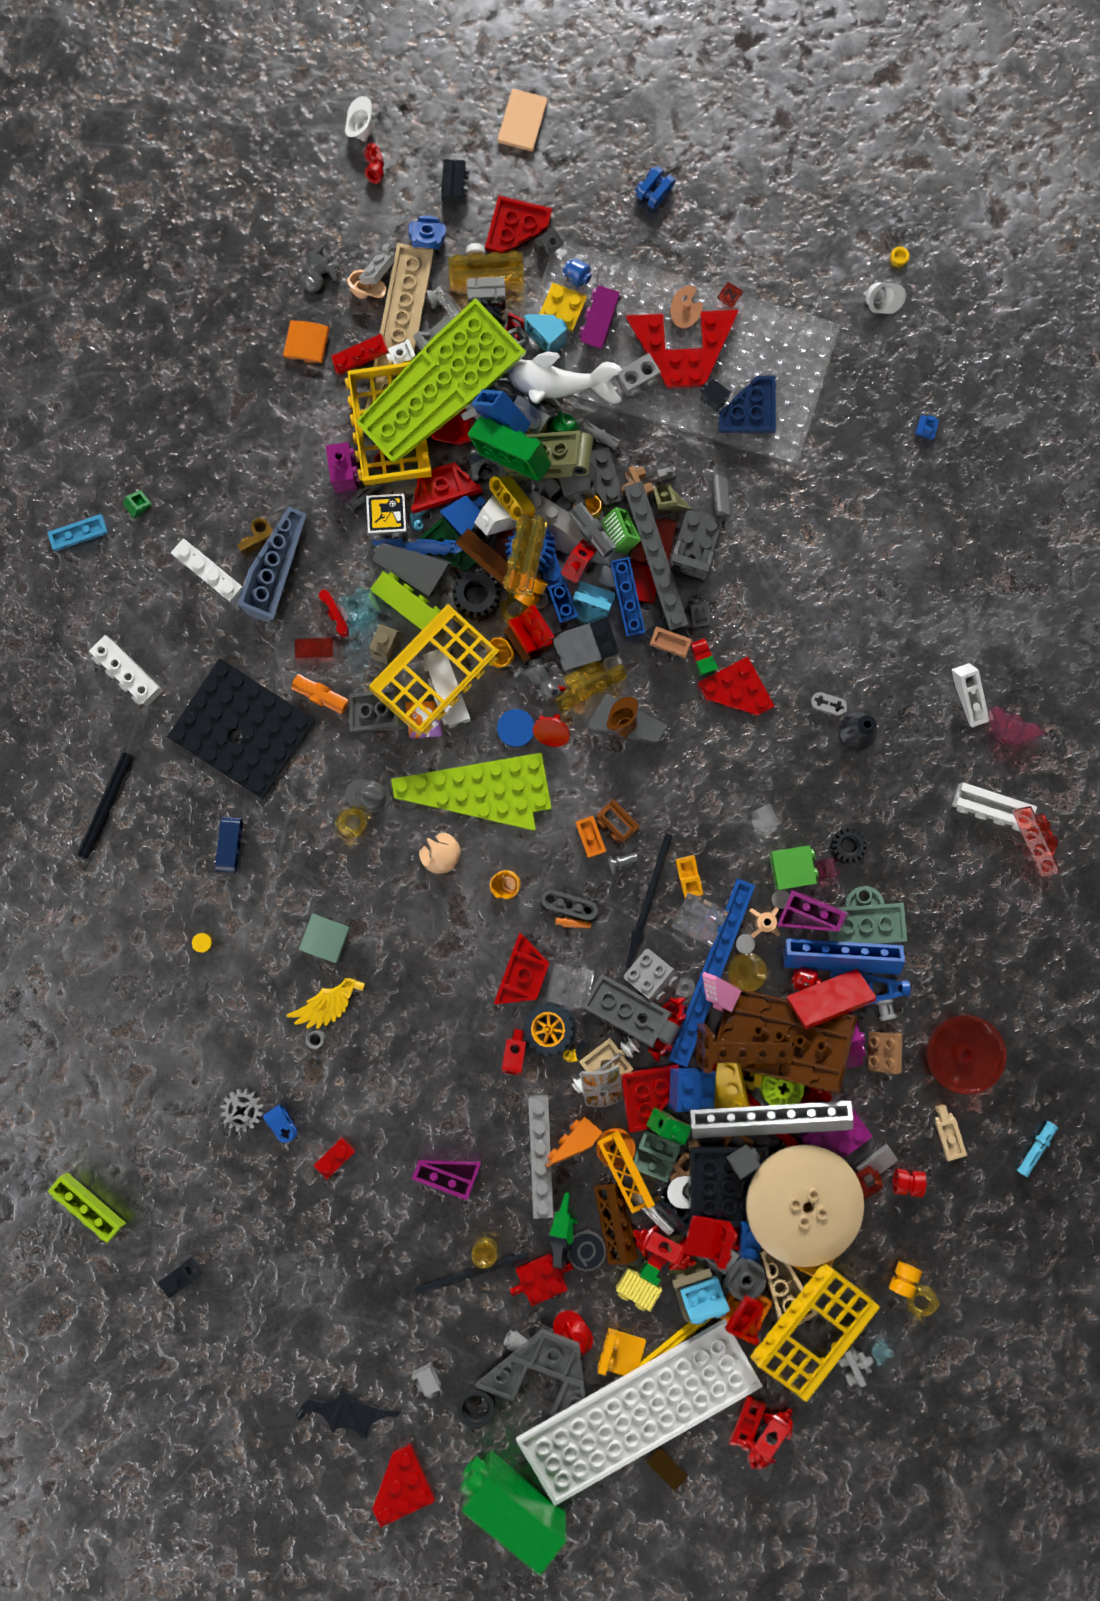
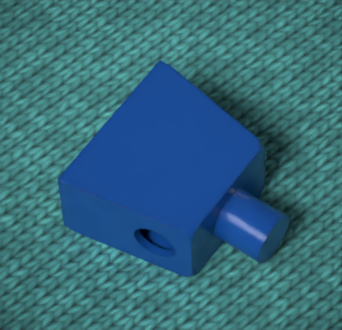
M464 496L440 511L441 516L447 520L461 537L467 528L470 530L473 528L476 518L487 502L482 496H479L473 502L467 496Z

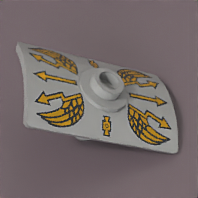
M617 1065L599 1072H581L586 1106L606 1107L623 1100L620 1069Z

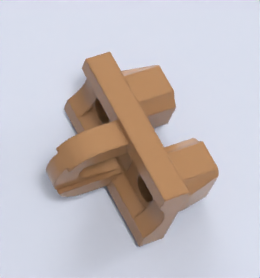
M628 467V471L624 474L628 483L622 486L620 489L621 493L625 494L624 486L640 482L646 478L647 475L644 467ZM650 482L644 484L648 497L653 494L654 488Z

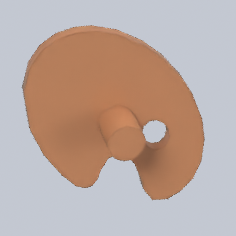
M684 286L679 289L671 303V319L675 326L681 329L692 327L698 321L703 304L701 302L693 303L691 301L697 290L693 286ZM682 297H687L685 301H682Z

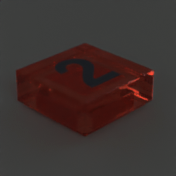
M727 282L717 296V299L733 309L742 296L743 291Z

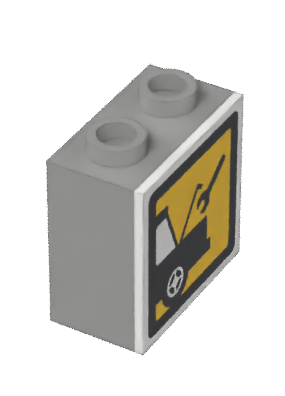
M405 494L366 496L368 534L370 538H373V540H384L385 537L403 539V536H408Z

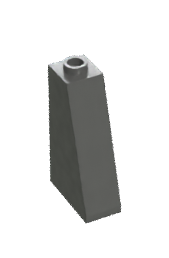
M387 543L377 545L373 551L374 557L372 558L373 561L427 596L435 594L452 565L449 561Z
M606 693L590 721L588 729L622 737L606 726L610 710L619 699ZM638 710L637 728L627 738L657 744L659 740L663 742L668 732L665 730L667 725Z

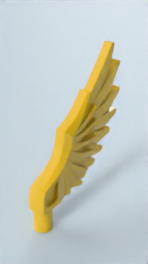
M345 978L335 988H322L315 997L306 1001L309 1004L287 1014V1017H300L294 1022L295 1025L309 1021L306 1026L307 1029L315 1024L316 1028L319 1029L323 1022L327 1026L331 1018L332 1022H335L336 1017H341L342 1011H346V1007L349 1004L348 999L351 998L353 990L363 991L365 984L351 978Z

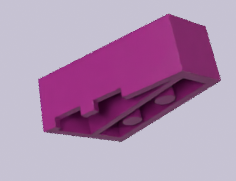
M598 285L597 289H593L590 299L593 300L591 308L588 307L585 313L586 325L585 327L582 326L579 332L581 343L604 349L613 317L616 315L618 301H621L622 298L619 291Z

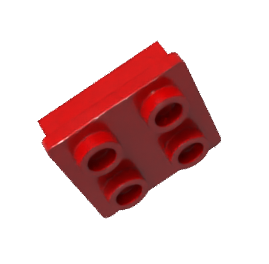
M535 605L529 606L521 615L507 622L526 653H531L553 643L552 639L555 636Z

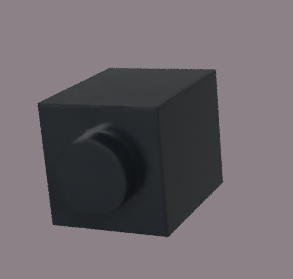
M712 379L710 383L706 382L702 386L700 400L718 413L729 399L731 391L715 379Z

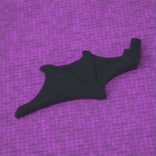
M341 1388L339 1395L334 1399L321 1400L309 1397L303 1402L295 1416L297 1419L302 1420L306 1413L310 1415L313 1412L327 1421L333 1433L337 1429H349L358 1434L360 1438L367 1440L368 1436L366 1433L374 1422L385 1417H397L401 1410L386 1409L367 1404L352 1396L346 1389Z

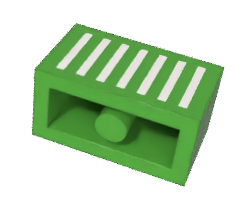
M615 507L601 521L605 533L616 546L615 552L627 554L641 541L628 510Z

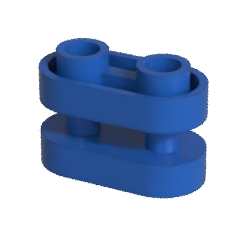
M659 166L652 167L647 173L645 181H641L635 189L637 192L636 197L641 201L648 198L647 205L653 210L660 205L676 182V179L671 175L664 178V170ZM657 184H660L659 187L653 193L652 190L655 188V186Z

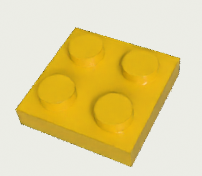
M552 282L539 314L554 315L557 319H562L567 325V330L573 332L586 303L587 296Z

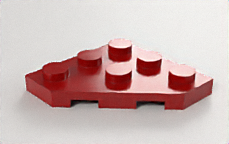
M498 195L485 243V251L503 255L547 230L552 215V208Z
M748 656L697 682L705 700L710 702H716L756 716L775 707Z
M677 1063L620 1074L627 1126L630 1133L649 1129L646 1124L653 1108L663 1110L670 1095V1069L679 1068Z
M411 1443L393 1451L372 1508L380 1528L435 1502L433 1492Z

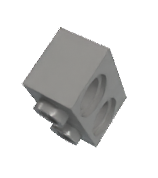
M650 353L623 367L622 372L616 375V380L627 397L630 395L635 396L642 391V388L655 385L659 381L658 379H660L661 372ZM648 369L652 373L645 375L642 371ZM634 379L635 383L629 384L626 382V380Z

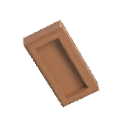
M656 627L649 646L686 658L692 639Z

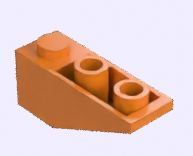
M583 1117L580 1121L576 1119L569 1127L571 1132L568 1135L565 1133L558 1141L560 1146L557 1150L553 1148L547 1155L549 1160L545 1166L548 1168L585 1152L592 1147L602 1131L586 1117Z

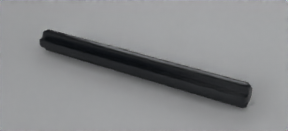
M122 752L77 852L78 857L88 858L133 758L131 754Z

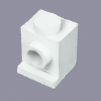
M409 339L388 348L389 354L386 355L390 365L411 362L416 357Z

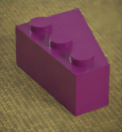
M792 890L777 926L840 932L843 931L850 913Z
M419 1160L412 1180L468 1200L481 1162Z

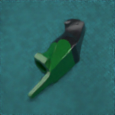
M567 1192L564 1194L559 1212L555 1213L548 1243L553 1250V1267L562 1269L566 1267L567 1253L573 1243V1227L577 1225L578 1221L570 1218V1214H568L570 1193Z

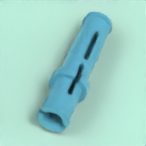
M1047 1121L1039 1136L1036 1135V1141L1017 1169L1018 1172L1029 1177L1046 1147L1051 1145L1049 1142L1057 1129H1059L1057 1126Z

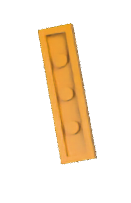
M619 1131L598 1140L597 1143L631 1213L644 1207L650 1208L655 1204ZM613 1139L616 1144L614 1153L606 1151L603 1143ZM615 1157L624 1160L625 1164L622 1171L614 1168ZM624 1175L632 1177L633 1184L631 1189L622 1185ZM632 1194L641 1195L644 1202L633 1207L630 1201Z

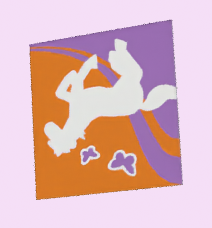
M436 701L421 703L431 713L437 708ZM405 702L406 713L415 704L414 702ZM419 707L409 716L418 726L429 717ZM436 719L432 723L434 727L427 735L423 733L420 737L408 726L409 738L441 737V722Z

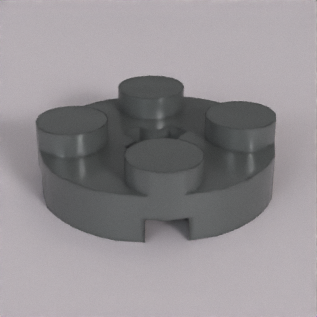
M740 1258L728 1270L725 1284L730 1293L739 1300H743L745 1295L753 1299L757 1298L763 1292L766 1285L764 1269L754 1260ZM748 1276L750 1281L742 1284V1279Z

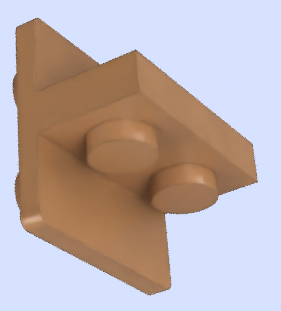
M869 1032V1071L900 1074L902 1072V1033Z

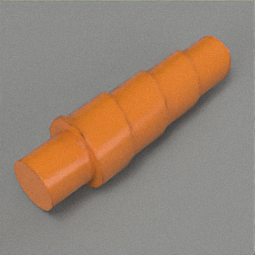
M556 917L555 925H562V927L591 928V922L569 917Z

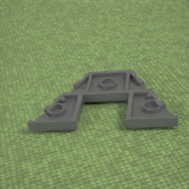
M542 1329L481 1378L476 1388L514 1401L527 1368L561 1379L563 1383L551 1409V1415L555 1416L586 1398L580 1343Z

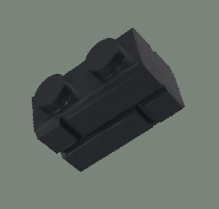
M443 160L441 188L443 203L464 204V198L468 197V186L465 184L466 180H469L470 168H466L465 160Z

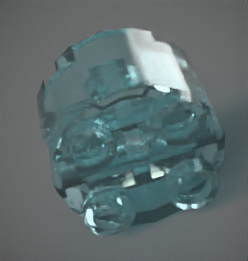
M359 587L353 591L354 594L350 596L345 595L337 599V606L347 627H355L354 623L356 622L359 625L367 623L376 618L378 613L382 612L372 590H365L364 587Z

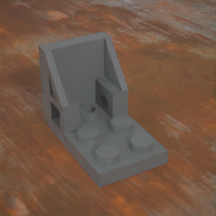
M687 509L670 562V569L705 580L723 520Z

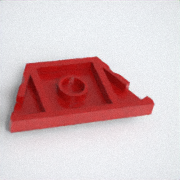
M455 462L431 469L432 477L417 478L414 502L411 506L412 513L415 514L447 504L464 496L469 497L481 493V486L472 481L466 472L461 471Z
M519 933L494 1004L536 1000L549 962L521 933Z

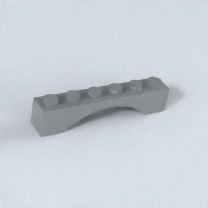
M548 1095L529 1096L533 1219L553 1218L551 1166L548 1168L545 1166L549 1160L547 1155L550 1153Z

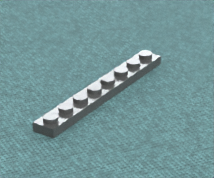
M640 481L624 486L625 495L641 539L669 631L688 626V621L643 482Z

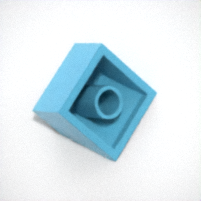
M526 314L524 316L525 332L544 352L556 353L567 343V325L562 319H557L554 315Z

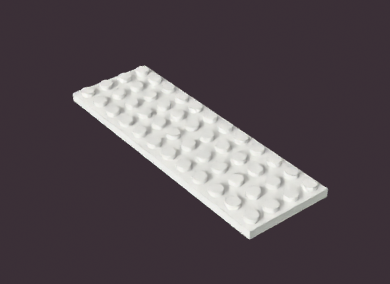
M725 1319L516 1437L518 1445L554 1506L763 1387L736 1337L725 1330L724 1327L727 1324Z

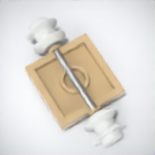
M628 1037V1042H621L622 1050H619L611 1038H608L579 1062L586 1072L604 1071L616 1065L620 1069V1074L631 1072L634 1069L624 1056L627 1055L633 1058L632 1053L634 1051L640 1052L638 1048L641 1046L634 1037L632 1039ZM580 1075L578 1080L573 1078L574 1083L572 1084L578 1094L583 1093Z

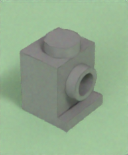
M431 1362L413 1371L412 1379H417L416 1385L420 1392L423 1391L425 1397L431 1398L439 1393L438 1390H440L441 1382Z

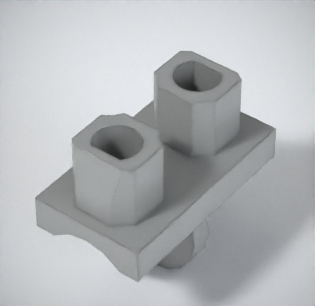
M852 1344L838 1363L842 1368L848 1365L851 1366L852 1371L846 1372L845 1375L849 1385L859 1384L860 1387L866 1386L867 1374L872 1372L870 1365L873 1364L872 1357H865L863 1352L857 1354Z

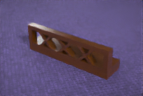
M469 528L455 542L513 594L522 584L524 576Z
M617 1182L595 1185L594 1192L608 1265L629 1264L638 1259V1253L628 1204ZM601 1190H606L607 1200L602 1197ZM606 1209L611 1213L610 1220L606 1217ZM610 1228L615 1233L614 1240L611 1238L609 1234ZM614 1248L617 1250L619 1254V1259H614Z

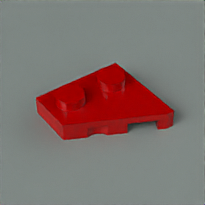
M745 1295L724 1327L725 1330L757 1346L759 1344V1339L757 1338L758 1330L761 1329L763 1304Z

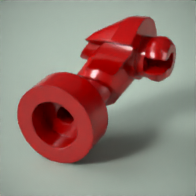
M369 143L364 149L365 159L370 163L365 169V176L371 183L378 184L384 178L383 156L376 144Z

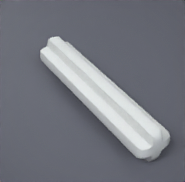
M632 1194L631 1199L637 1205L644 1202L641 1195ZM654 1206L642 1208L667 1235L674 1232L673 1226Z

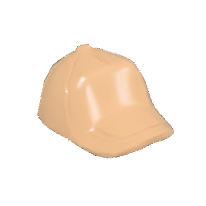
M355 270L347 278L350 291L360 299H366L369 296L382 298L386 294V286L381 280L377 284H361L359 277L364 270Z

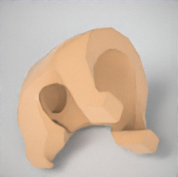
M441 832L435 836L441 843L427 838L430 851L425 846L419 851L422 864L427 870L437 874L453 870L461 856L459 843L451 835Z

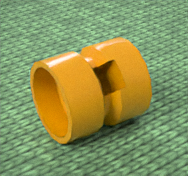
M526 573L522 580L523 586L518 587L514 597L527 606H536L540 600L539 594H543L548 584L539 577Z
M898 1261L894 1271L896 1277H892L888 1288L900 1295L913 1299L917 1289L915 1283H919L923 1272L909 1264Z

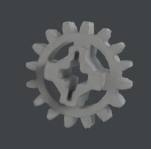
M237 1089L236 1094L233 1091L229 1093L231 1098H224L227 1104L221 1105V1108L225 1109L221 1116H226L223 1122L230 1123L229 1129L236 1126V1132H239L243 1127L244 1132L248 1131V1126L253 1129L256 1127L254 1122H261L258 1116L264 1115V1112L260 1111L264 1104L258 1103L261 1097L255 1098V1091L249 1094V1089H245L243 1093L241 1089ZM240 1097L248 1098L250 1101H243ZM231 1104L233 1105L232 1113H230ZM249 1105L243 1113L236 1115L242 1107ZM253 1107L255 1108L254 1116L251 1114ZM235 1119H241L245 1123L237 1122Z

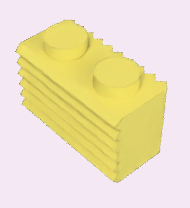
M627 1267L616 1285V1291L619 1292L617 1295L625 1301H628V1299L634 1301L638 1309L642 1311L647 1309L651 1312L662 1292V1287L659 1285L657 1287L641 1278L639 1273Z

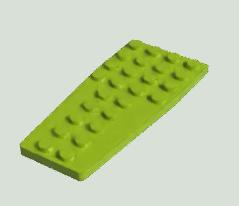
M475 298L428 342L360 416L357 424L392 463H396L470 405L482 389L488 390L527 353Z

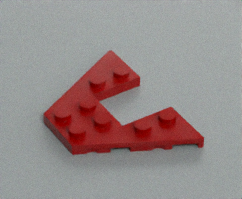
M738 310L701 311L702 348L665 350L663 313L626 315V322L628 321L645 353H650L661 372L660 376L667 389L702 387L708 381L738 314Z

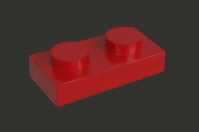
M342 1137L313 1166L327 1180L355 1150Z

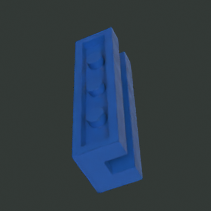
M627 557L610 561L625 636L629 638L645 634V628L630 559Z

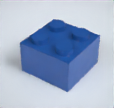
M671 1068L669 1108L676 1112L714 1109L716 1072L704 1073L701 1068Z

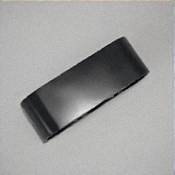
M668 1188L653 1194L654 1208L682 1237L686 1238L689 1230V1208H678L671 1204L667 1194Z

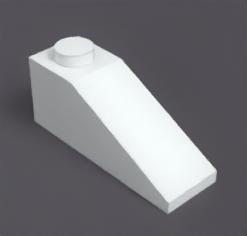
M970 663L952 669L955 687L970 726L975 727L988 722L989 716L979 670Z

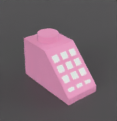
M704 972L702 977L706 1000L713 1003L712 1007L718 1011L723 1012L725 1009L732 1012L741 990L714 975Z

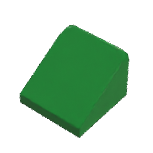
M141 490L126 496L123 502L124 507L133 518L152 505Z

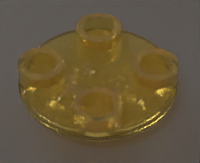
M742 953L731 961L728 974L731 983L736 988L755 991L764 984L767 978V967L758 955Z

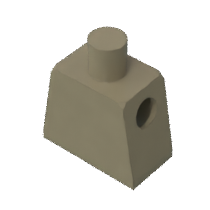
M380 624L369 646L370 658L388 665L402 632Z

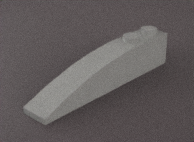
M535 491L531 492L528 498L535 507V515L532 519L520 520L514 529L519 531V526L525 528V523H528L530 526L533 522L538 526L541 524L548 528L550 534L554 536L553 541L556 543L554 549L564 554H570L582 539L586 540L580 532L579 526L570 517L568 511ZM597 551L592 561L611 568L610 561L627 558L629 554L613 551L608 557L603 558Z

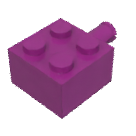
M348 442L325 445L330 482L335 492L341 493L358 490L357 484L361 482L359 481L357 467L355 466L358 465V462L356 461L354 448H350Z

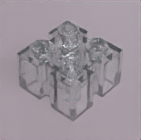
M688 893L681 906L684 910L682 914H677L671 928L712 947L718 935V932H716L718 924L723 925L729 912L712 902Z

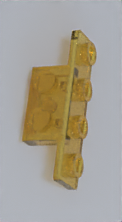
M596 661L565 676L564 680L570 691L555 698L560 712L626 678L627 674L624 666L619 664L605 672L600 663Z

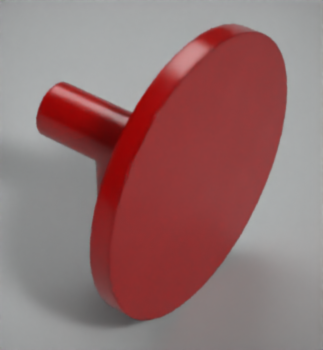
M555 714L553 718L540 715L532 729L535 738L550 747L565 745L569 741L570 731L560 721L561 716Z

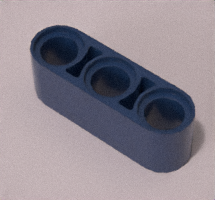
M225 816L221 818L215 861L216 872L234 874L237 872L243 829L242 818Z

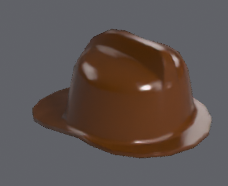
M624 697L616 701L610 710L607 728L626 739L637 728L638 701L633 697Z

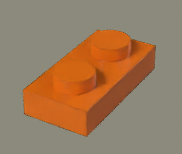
M594 816L576 821L575 824L587 857L591 858L606 852Z

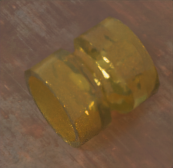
M479 1238L474 1243L471 1253L474 1264L480 1268L492 1266L497 1258L498 1246L492 1238Z

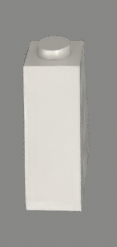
M493 494L482 508L474 523L487 536L513 529L520 520H513Z

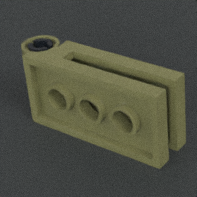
M580 430L525 434L527 437L537 438L543 443L542 446L548 453L552 463L542 479L573 477V475L586 476L589 474L593 446L592 435L581 433ZM503 466L504 471L514 480L531 479Z

